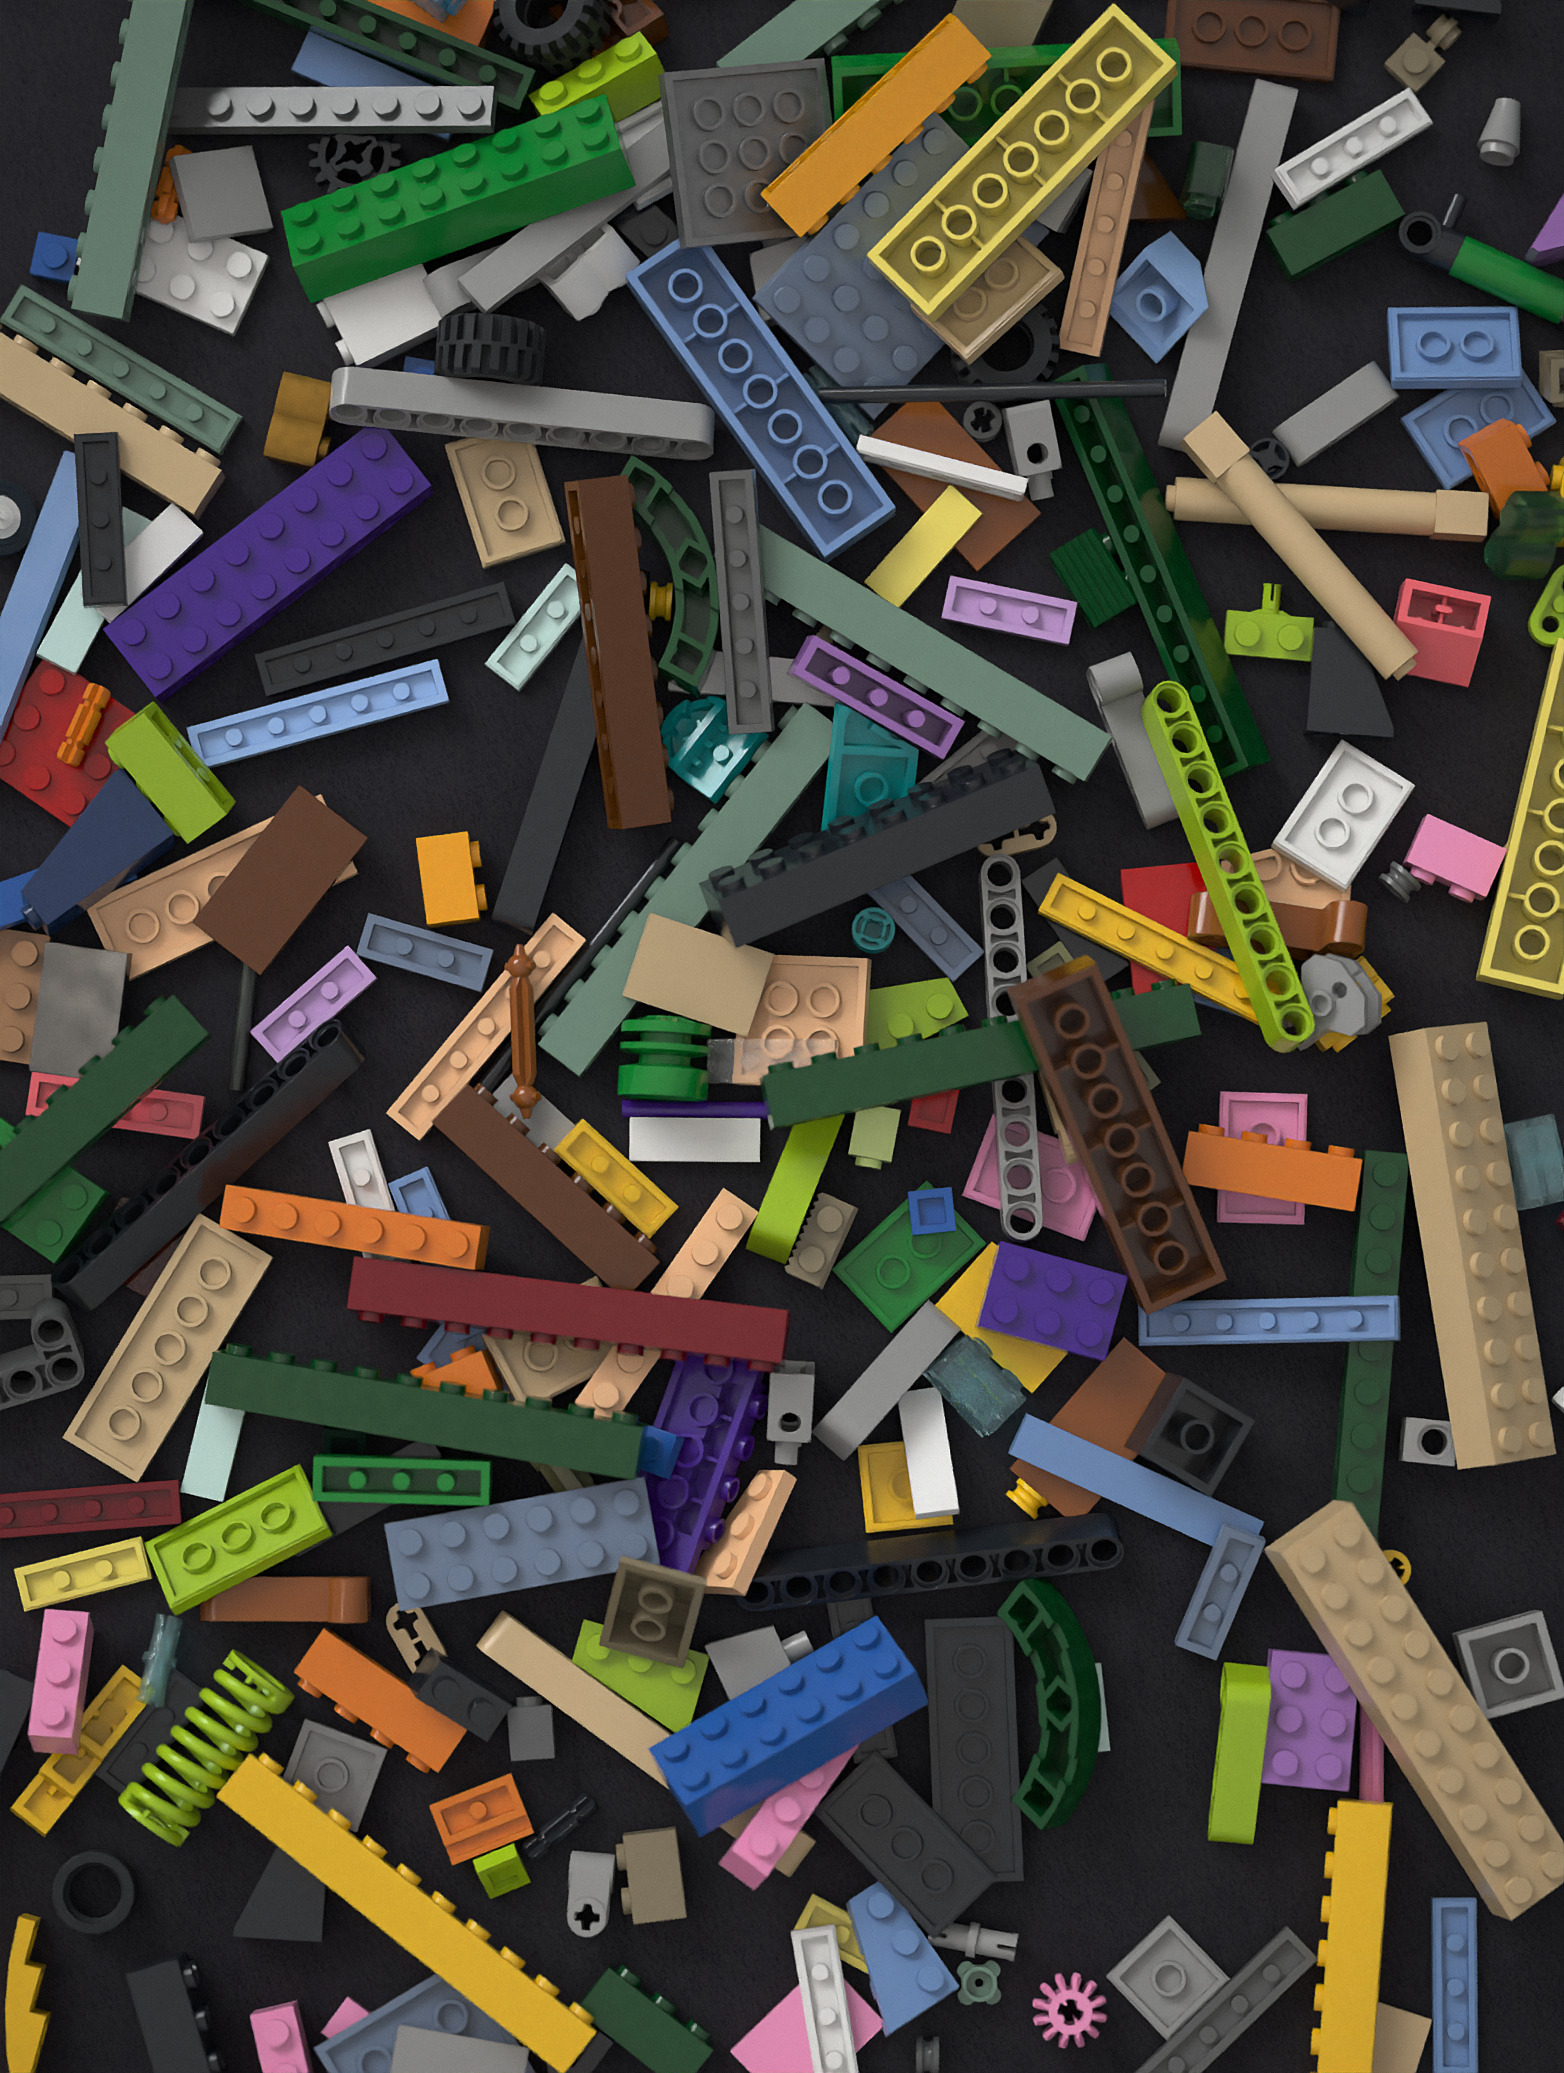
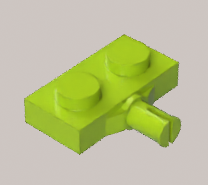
M1263 583L1262 609L1251 612L1226 611L1223 645L1227 654L1310 661L1314 618L1291 616L1283 611H1279L1282 585H1273L1271 601L1272 584Z

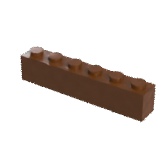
M466 1083L431 1122L612 1289L634 1291L660 1263L653 1256L659 1248L640 1231L634 1237L621 1226L626 1218L608 1201L603 1207H600L589 1196L595 1189L578 1173L575 1172L569 1178L559 1169L557 1165L562 1159L544 1142L538 1148L525 1137L530 1129L512 1112L505 1119L493 1108L499 1100L479 1083L473 1089Z

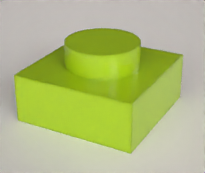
M514 1844L473 1860L476 1872L490 1899L531 1883L527 1869Z

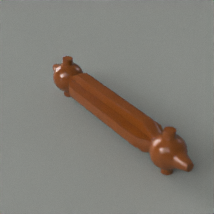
M523 944L516 945L513 956L504 966L505 970L514 977L509 988L512 1069L513 1077L518 1087L510 1094V1100L520 1108L523 1119H530L533 1107L542 1098L541 1093L533 1086L537 1075L533 986L528 978L532 971L536 969V963L526 955Z

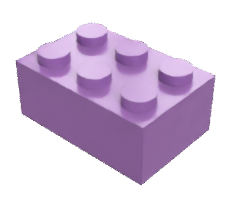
M1268 1648L1267 1666L1271 1682V1697L1261 1783L1348 1791L1357 1697L1330 1654Z

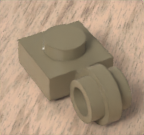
M1444 14L1441 15L1426 32L1431 38L1427 44L1413 33L1384 63L1383 68L1406 89L1410 87L1414 95H1416L1444 65L1445 61L1434 50L1439 46L1445 51L1455 42L1462 33L1457 27L1459 22L1453 17L1448 19Z

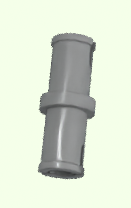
M971 1922L970 1926L951 1923L936 1939L928 1935V1941L931 1946L964 1951L967 1957L974 1958L975 1954L1014 1962L1017 1948L1013 1947H1016L1019 1934L980 1928V1923Z

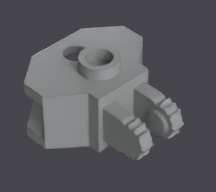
M1328 953L1326 956L1314 955L1302 965L1301 986L1311 1009L1315 1025L1310 1037L1298 1046L1300 1051L1314 1044L1326 1033L1339 1032L1350 1036L1369 1034L1381 1024L1382 995L1357 960ZM1282 1020V1025L1285 1029L1294 1026L1289 1021Z

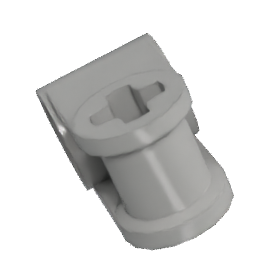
M583 1851L571 1852L568 1877L569 1901L567 1920L571 1930L579 1936H594L600 1933L608 1923L610 1900L615 1879L616 1854ZM586 1904L592 1905V1911L600 1914V1920L593 1922L590 1929L584 1928V1921L577 1919L576 1916L577 1912L585 1910Z

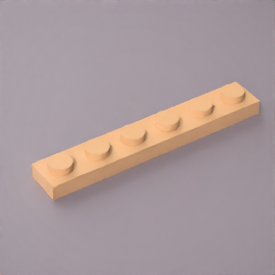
M1154 99L1097 157L1059 335L1060 349L1097 357L1101 356L1156 101Z
M554 913L548 917L524 946L526 955L536 963V969L528 976L533 986L534 1004L587 942L585 938ZM504 970L386 1112V1114L419 1141L434 1126L431 1122L434 1117L466 1083L469 1084L511 1033L509 988L514 977L508 971Z
M723 1188L651 1293L700 1299L759 1212ZM613 1346L575 1403L595 1407V1415L612 1417L613 1411H623L659 1359L661 1352L643 1350V1357L627 1356L616 1353L617 1346Z

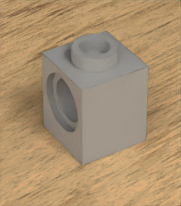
M1402 1417L1398 1461L1455 1466L1456 1455L1449 1421ZM1431 1429L1440 1432L1444 1440L1441 1451L1434 1455L1425 1452L1421 1443L1425 1432Z

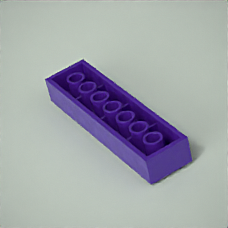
M366 426L112 621L103 630L162 704L434 494L433 488L388 429Z

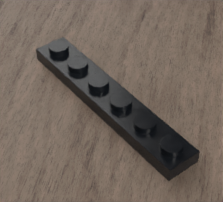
M503 581L255 654L254 656L266 696L270 698L515 626L516 621Z

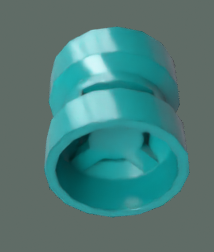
M870 907L856 915L852 923L851 936L854 944L861 951L870 954L883 952L894 939L895 925L893 918L888 912L881 908Z

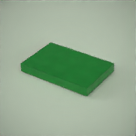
M926 1181L916 1191L935 1188ZM907 1198L845 1256L832 1271L892 1333L983 1248L986 1242L955 1209L956 1231L912 1236Z

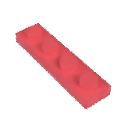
M32 1072L26 1115L33 1114L35 1117H38L49 1107L45 1101L55 1090L64 1084L70 1088L80 1078ZM154 1089L112 1128L194 1140L201 1134L206 1097Z

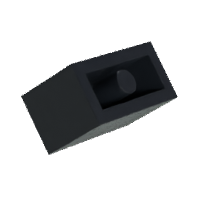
M432 1647L407 1682V1685L417 1699L486 1742L512 1706L501 1690Z

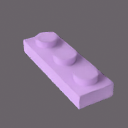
M950 576L941 620L1068 647L1077 602Z
M346 946L250 1032L278 1063L319 1025L339 1014L372 985L377 978L353 950Z

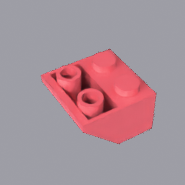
M1406 578L1400 586L1393 622L1419 651L1413 657L1418 664L1406 675L1468 688L1483 639L1491 596Z

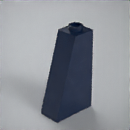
M119 768L112 774L22 889L21 896L24 907L20 911L34 930L42 927L49 937L175 847L174 833L123 769Z

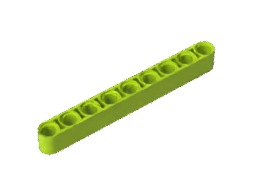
M1163 681L1142 702L1140 708L1142 722L1264 1038L1275 1051L1282 1053L1291 1052L1308 1039L1314 1030L1315 1023L1311 1009L1190 697L1185 688L1179 683ZM1157 699L1165 700L1169 703L1172 713L1161 710L1157 704ZM1172 739L1181 740L1186 745L1188 753L1178 751L1174 747ZM1188 779H1194L1199 782L1203 788V793L1192 790L1188 784ZM1203 819L1212 820L1217 825L1219 833L1210 832L1205 827ZM1219 859H1225L1233 866L1234 874L1225 872L1219 864ZM1240 899L1244 901L1249 907L1250 914L1240 912L1235 906L1234 900ZM1250 939L1258 940L1265 948V955L1258 954L1253 950ZM1269 979L1277 983L1280 987L1281 995L1278 996L1271 993L1267 988L1266 980ZM1282 1020L1289 1021L1294 1025L1297 1033L1296 1036H1291L1284 1031Z

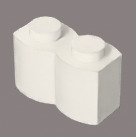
M606 223L537 278L561 307L579 321L596 313L609 291L625 285V275L635 269L640 264V261L617 232Z

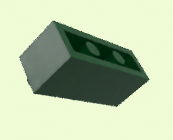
M1380 169L1370 175L1366 170L1360 171L1343 182L1346 188L1333 195L1328 190L1306 202L1308 209L1293 216L1291 211L1285 212L1268 223L1271 229L1266 231L1263 240L1288 284L1401 223L1405 213Z
M610 1964L579 2004L595 2018L592 2023L655 2073H696L714 2049V2045L708 2041L712 2036L711 2033L693 2019L688 2024L683 2022L673 2014L677 2007L659 1992H656L652 1997L640 1988L639 1985L643 1980L627 1966L622 1964L617 1969Z

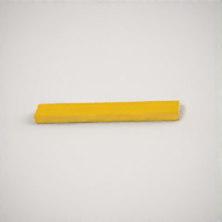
M1060 873L1057 874L1038 910V914L1166 979H1176L1178 985L1190 983L1192 992L1259 1025L1234 961L1194 941L1188 940L1181 934ZM1269 979L1266 980L1269 991L1275 995H1281L1278 984Z

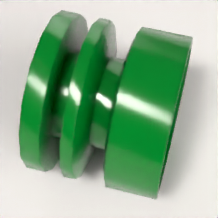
M648 1015L635 1020H622L621 1033L640 1035V1042H621L620 1050L639 1055V1063L619 1066L617 1095L651 1100L707 1101L709 1071L691 1067L690 1059L709 1056L710 1047L691 1045L692 1039L711 1038L712 1026L677 1016Z

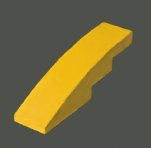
M122 1665L83 1713L78 1755L53 1753L41 1767L36 1777L12 1805L10 1811L45 1837L157 1691Z
M26 1913L18 1917L8 1969L5 2018L7 2059L10 2073L36 2072L52 2013L35 2008L46 1965L30 1961L41 1918Z

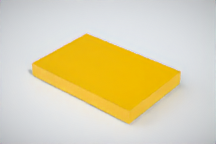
M991 1242L935 1306L961 1328L960 1331L1032 1394L1068 1353L975 1327L997 1245Z

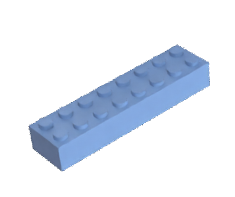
M678 238L625 275L626 285L822 562H829L895 516V505L711 246L680 249Z

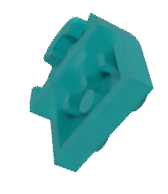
M707 696V699L694 702L689 700L681 702L668 714L660 731L663 739L662 743L665 744L668 751V766L685 783L715 804L749 763L758 748L769 737L766 732L729 734L727 702L715 696Z

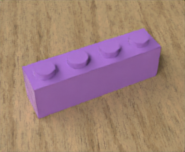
M815 635L807 636L786 673L833 701L850 707L935 759L944 760L965 722Z

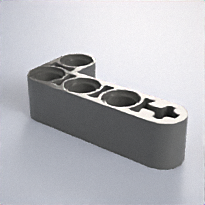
M45 1298L37 1302L31 1312L33 1345L0 1354V1410L73 1388L83 1379L85 1373L83 1346L70 1310L60 1299ZM50 1319L61 1323L55 1329H46L40 1324ZM65 1357L75 1361L69 1367H60L54 1363L56 1360ZM23 1370L33 1374L27 1380H18L12 1376L14 1373Z

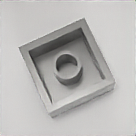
M1532 1610L1451 1633L1466 1686L1486 1719L1564 1697V1685L1542 1611Z

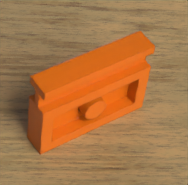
M512 1772L429 1805L452 1865L535 1832Z

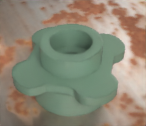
M989 1960L985 1964L977 1965L964 1961L958 1966L957 1974L961 1977V1989L958 1991V1999L961 2003L970 2005L974 2001H986L992 2005L1000 2000L1001 1992L997 1988V1976L1001 1970L995 1961ZM980 1978L983 1980L981 1987L975 1985L976 1979Z

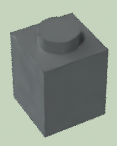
M543 1696L517 1697V1705L511 1706L507 1712L511 1761L555 1758L556 1744L553 1703H543Z

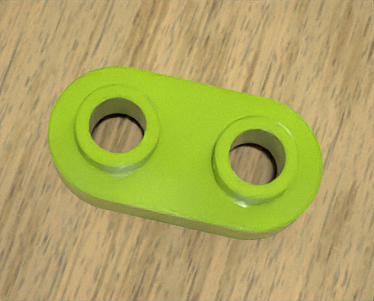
M1564 565L1552 574L1529 617V633L1534 641L1542 646L1553 647L1558 638L1564 639V591L1562 589ZM1543 619H1553L1557 624V630L1553 633L1546 632L1542 627Z

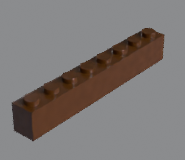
M628 475L564 482L608 828L628 829L671 822L670 812L674 809V797L671 788L667 786L665 769L669 764L668 751L665 744L661 743L659 726L663 723V710L659 700H656L654 682L658 678L657 664L655 659L650 656L648 639L652 637V623L649 615L645 613L643 596L647 592V582L644 572L639 569L638 552L641 550V536L638 528L634 527L632 509L636 505L635 490L628 481Z

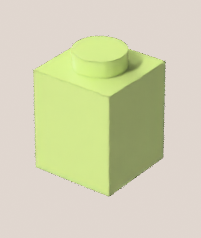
M877 1107L856 1112L848 1156L856 1157L855 1165L881 1170L882 1162L891 1163L901 1110Z

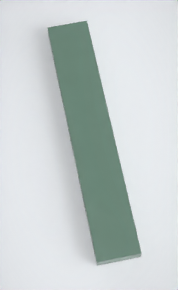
M24 285L20 286L0 319V323L219 455H222L243 421L241 415Z

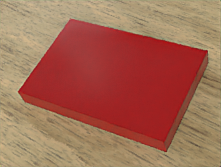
M1197 862L1120 870L1123 906L1187 938L1190 897L1193 893L1208 892ZM1202 945L1217 953V947ZM1129 960L1132 988H1134L1135 995L1151 992L1150 984L1168 980Z

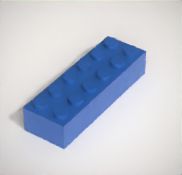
M876 1615L648 1749L665 1784L698 1835L702 1837L925 1706L929 1701L916 1670Z

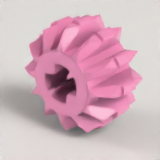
M1058 1973L1055 1975L1058 1989L1054 1991L1045 1982L1040 1985V1989L1049 1999L1034 1998L1032 2004L1035 2008L1047 2010V2012L1038 2014L1033 2018L1035 2025H1044L1051 2022L1042 2035L1044 2039L1050 2040L1059 2031V2047L1066 2048L1069 2035H1074L1076 2045L1082 2047L1084 2046V2039L1080 2032L1086 2030L1094 2038L1099 2035L1096 2027L1090 2024L1091 2020L1105 2022L1107 2016L1101 2011L1092 2010V2008L1102 2006L1106 2003L1103 1995L1088 1998L1097 1986L1093 1980L1087 1982L1080 1990L1081 1975L1079 1973H1073L1070 1986L1065 1985L1062 1974ZM1074 1999L1076 2007L1081 2010L1078 2017L1074 2014L1072 2015L1074 2019L1072 2021H1065L1063 2013L1058 2010L1061 2003L1067 2006L1065 2000Z

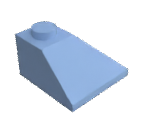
M1170 231L1145 247L1117 279L1110 315L1156 364L1165 357L1209 308L1199 260Z

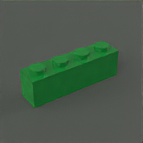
M318 1453L314 1456L313 1501L489 1506L492 1502L493 1458Z

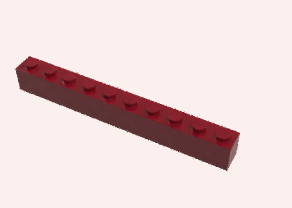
M355 1256L347 1304L348 1310L358 1314V1321L372 1324H384V1317L401 1319L402 1327L426 1330L427 1323L444 1324V1332L460 1335H470V1329L476 1328L487 1330V1337L500 1340H513L514 1333L531 1335V1343L556 1346L557 1339L574 1341L573 1348L587 1351H599L600 1344L617 1346L616 1353L627 1356L643 1357V1350L660 1351V1359L675 1362H686L687 1355L704 1357L703 1364L729 1368L730 1360L747 1362V1370L763 1373H773L774 1366L785 1367L792 1317L788 1310Z

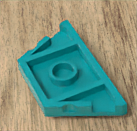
M835 702L821 831L828 829V824L836 818L846 815H852L853 818L869 812L868 806L874 802L887 798L895 801L908 795V789L915 786L919 750L840 702Z

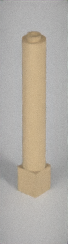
M1217 411L1183 438L1180 444L1183 450L1213 485L1218 484L1385 680L1391 675L1400 680L1418 664L1413 658L1419 652L1417 648L1250 456V449Z
M1176 477L1175 485L1166 486L1165 505L1168 511H1173V520L1252 525L1218 484L1213 485L1209 479ZM1275 483L1313 529L1430 536V539L1482 542L1487 536L1489 493L1436 490L1435 493Z

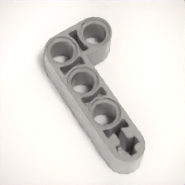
M1131 652L1088 667L1086 676L1106 730L1108 734L1114 737L1111 743L1144 826L1148 830L1179 818L1141 719L1140 708L1145 700L1142 692L1143 682Z
M928 1300L811 1433L840 1459L845 1461L961 1328Z

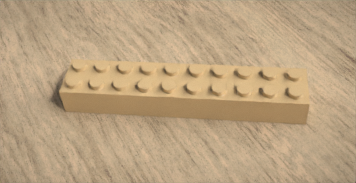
M1487 1022L1424 1028L1388 1036L1458 1469L1497 1465L1556 1454Z
M1333 1500L1265 1548L1266 1554L1491 1913L1513 1920L1564 1882V1842L1353 1504Z

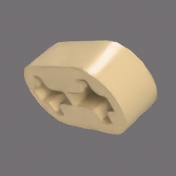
M1052 815L1039 820L1040 823H1047L1049 829L1043 832L1042 840H1036L1034 834L1019 836L1018 830L1029 827L1030 824L1012 831L1014 838L1002 841L1000 850H994L991 844H981L976 847L987 858L996 854L1012 856L1048 846L1054 839L1057 831L1056 821Z
M398 1603L389 1610L386 1617L388 1631L413 1673L418 1667L416 1660L421 1657L415 1645L420 1640L423 1642L426 1650L429 1651L432 1647L448 1657L444 1645L422 1608L405 1610L406 1613L415 1612L418 1616V1619L413 1623L419 1635L415 1639H412L406 1628L398 1630L395 1627L394 1622L399 1620Z

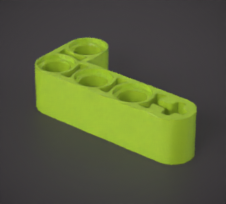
M845 1115L793 1126L745 1249L786 1265Z
M1227 1662L1223 1664L1220 1688L1221 1717L1209 1810L1208 1841L1253 1844L1270 1709L1271 1682L1268 1666Z

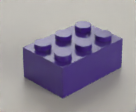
M1000 1241L997 1243L975 1327L1097 1362H1103L1106 1359L1128 1276Z

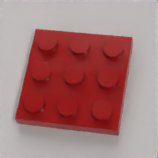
M42 660L22 688L1 742L0 779L69 827H72L112 774L120 768L111 759L105 742L118 727L132 718L135 713L110 697L106 707H101L99 711L102 716L89 745H84L82 749L85 754L80 765L73 767L61 762L57 758L58 750L62 741L66 742L68 739L65 736L79 704L83 705L85 701L82 697L90 682L77 673L74 676Z

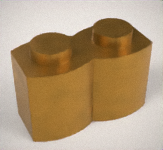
M283 372L263 454L265 459L310 470L329 455L332 438L326 437L325 432L328 421L333 420L329 414L330 382Z

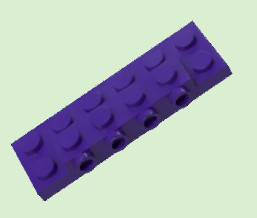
M687 1355L686 1362L675 1363L653 1425L655 1428L684 1438L671 1477L667 1479L641 1469V1474L638 1478L645 1477L660 1559V1564L656 1565L693 1575L702 1549L709 1551L711 1543L717 1544L723 1536L725 1520L720 1517L725 1503H731L738 1494L740 1480L735 1475L740 1461H747L753 1452L755 1440L753 1436H750L755 1419L761 1420L765 1416L769 1406V1396L765 1394L767 1386L761 1384L765 1373L747 1370V1362L730 1360L729 1368L715 1367L703 1364L704 1357Z

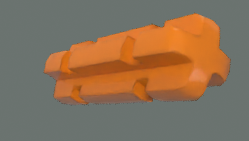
M176 145L168 150L165 160L166 167H163L155 197L158 201L154 200L151 209L152 219L159 221L163 225H168L170 222L175 221L179 209V200L168 161L173 156L192 154L190 150L185 149L182 145Z
M95 683L88 684L82 697L85 701L83 705L79 704L65 736L68 739L66 742L62 741L57 753V758L61 762L73 767L80 765L85 754L82 749L84 745H89L102 716L99 711L101 707H106L110 698V691Z

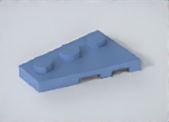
M879 1881L847 1902L846 1907L860 1954L864 1956L871 1979L870 1987L874 1999H877L883 2019L881 2024L885 2037H888L960 1987L909 1912Z

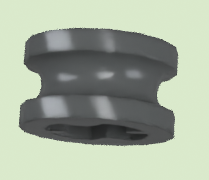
M988 401L973 403L967 408L963 418L964 430L974 441L981 443L993 440L998 435L1002 425L1000 410ZM984 411L983 416H986L987 412L992 415L994 419L990 422V431L982 433L981 427L978 431L973 429L971 425L975 422L976 412Z
M1393 861L1389 865L1390 872L1388 874L1382 873L1378 879L1394 896L1407 903L1410 900V892L1413 890L1418 891L1421 885L1406 869Z
M922 2036L916 2037V2073H923L925 2071L938 2073L939 2036H933L930 2041H925Z

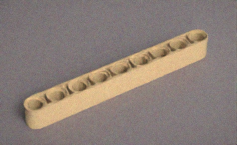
M502 1610L476 1646L667 1787L648 1748L671 1736L672 1733L611 1688L577 1666L569 1657L516 1618ZM763 1801L720 1825V1827L734 1838H737ZM800 1829L774 1867L791 1877L816 1843V1840Z

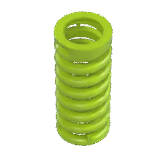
M233 1649L223 1664L232 1671L237 1666L248 1676L245 1683L251 1685L254 1682L258 1686L256 1690L240 1682L223 1669L216 1670L213 1677L248 1712L223 1699L209 1688H203L199 1692V1697L219 1714L234 1731L209 1718L195 1707L190 1706L185 1710V1717L203 1731L220 1750L203 1742L179 1725L173 1726L170 1730L171 1736L188 1749L206 1769L184 1758L165 1744H160L156 1748L157 1755L173 1767L192 1788L170 1777L149 1762L142 1766V1773L159 1786L178 1807L157 1797L137 1782H130L118 1798L120 1804L139 1822L177 1847H181L190 1834L181 1825L188 1827L198 1825L201 1814L197 1807H211L215 1802V1795L211 1788L222 1789L230 1778L225 1769L235 1771L244 1762V1758L239 1750L251 1752L257 1748L258 1739L253 1731L266 1733L271 1730L273 1722L267 1712L274 1714L283 1713L295 1698L292 1692L269 1672L250 1658Z

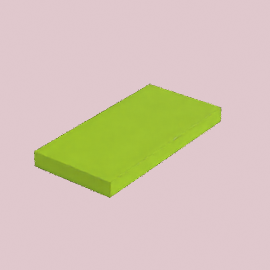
M299 1463L144 1543L168 1604L173 1613L178 1615L332 1536V1532L318 1501H313V1489L304 1469Z

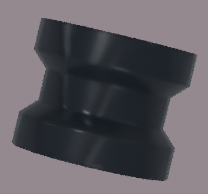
M1263 438L1251 445L1250 456L1254 460L1259 461L1263 471L1274 483L1281 480L1289 466L1290 458L1288 450L1283 443L1273 438Z

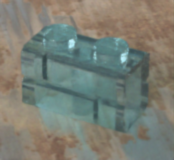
M1554 1114L1503 1125L1518 1211L1563 1202L1564 1156Z
M968 1335L956 1339L922 1374L978 1435L984 1437L995 1432L1027 1398L1019 1391L1023 1387L1020 1380L1007 1369L1001 1371L990 1359L993 1353L988 1345L978 1337L971 1339Z

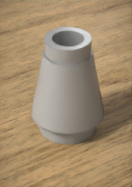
M1499 98L1495 101V106L1477 144L1481 150L1480 158L1483 161L1492 165L1508 166L1514 162V157L1520 154L1521 104L1518 101L1510 98Z

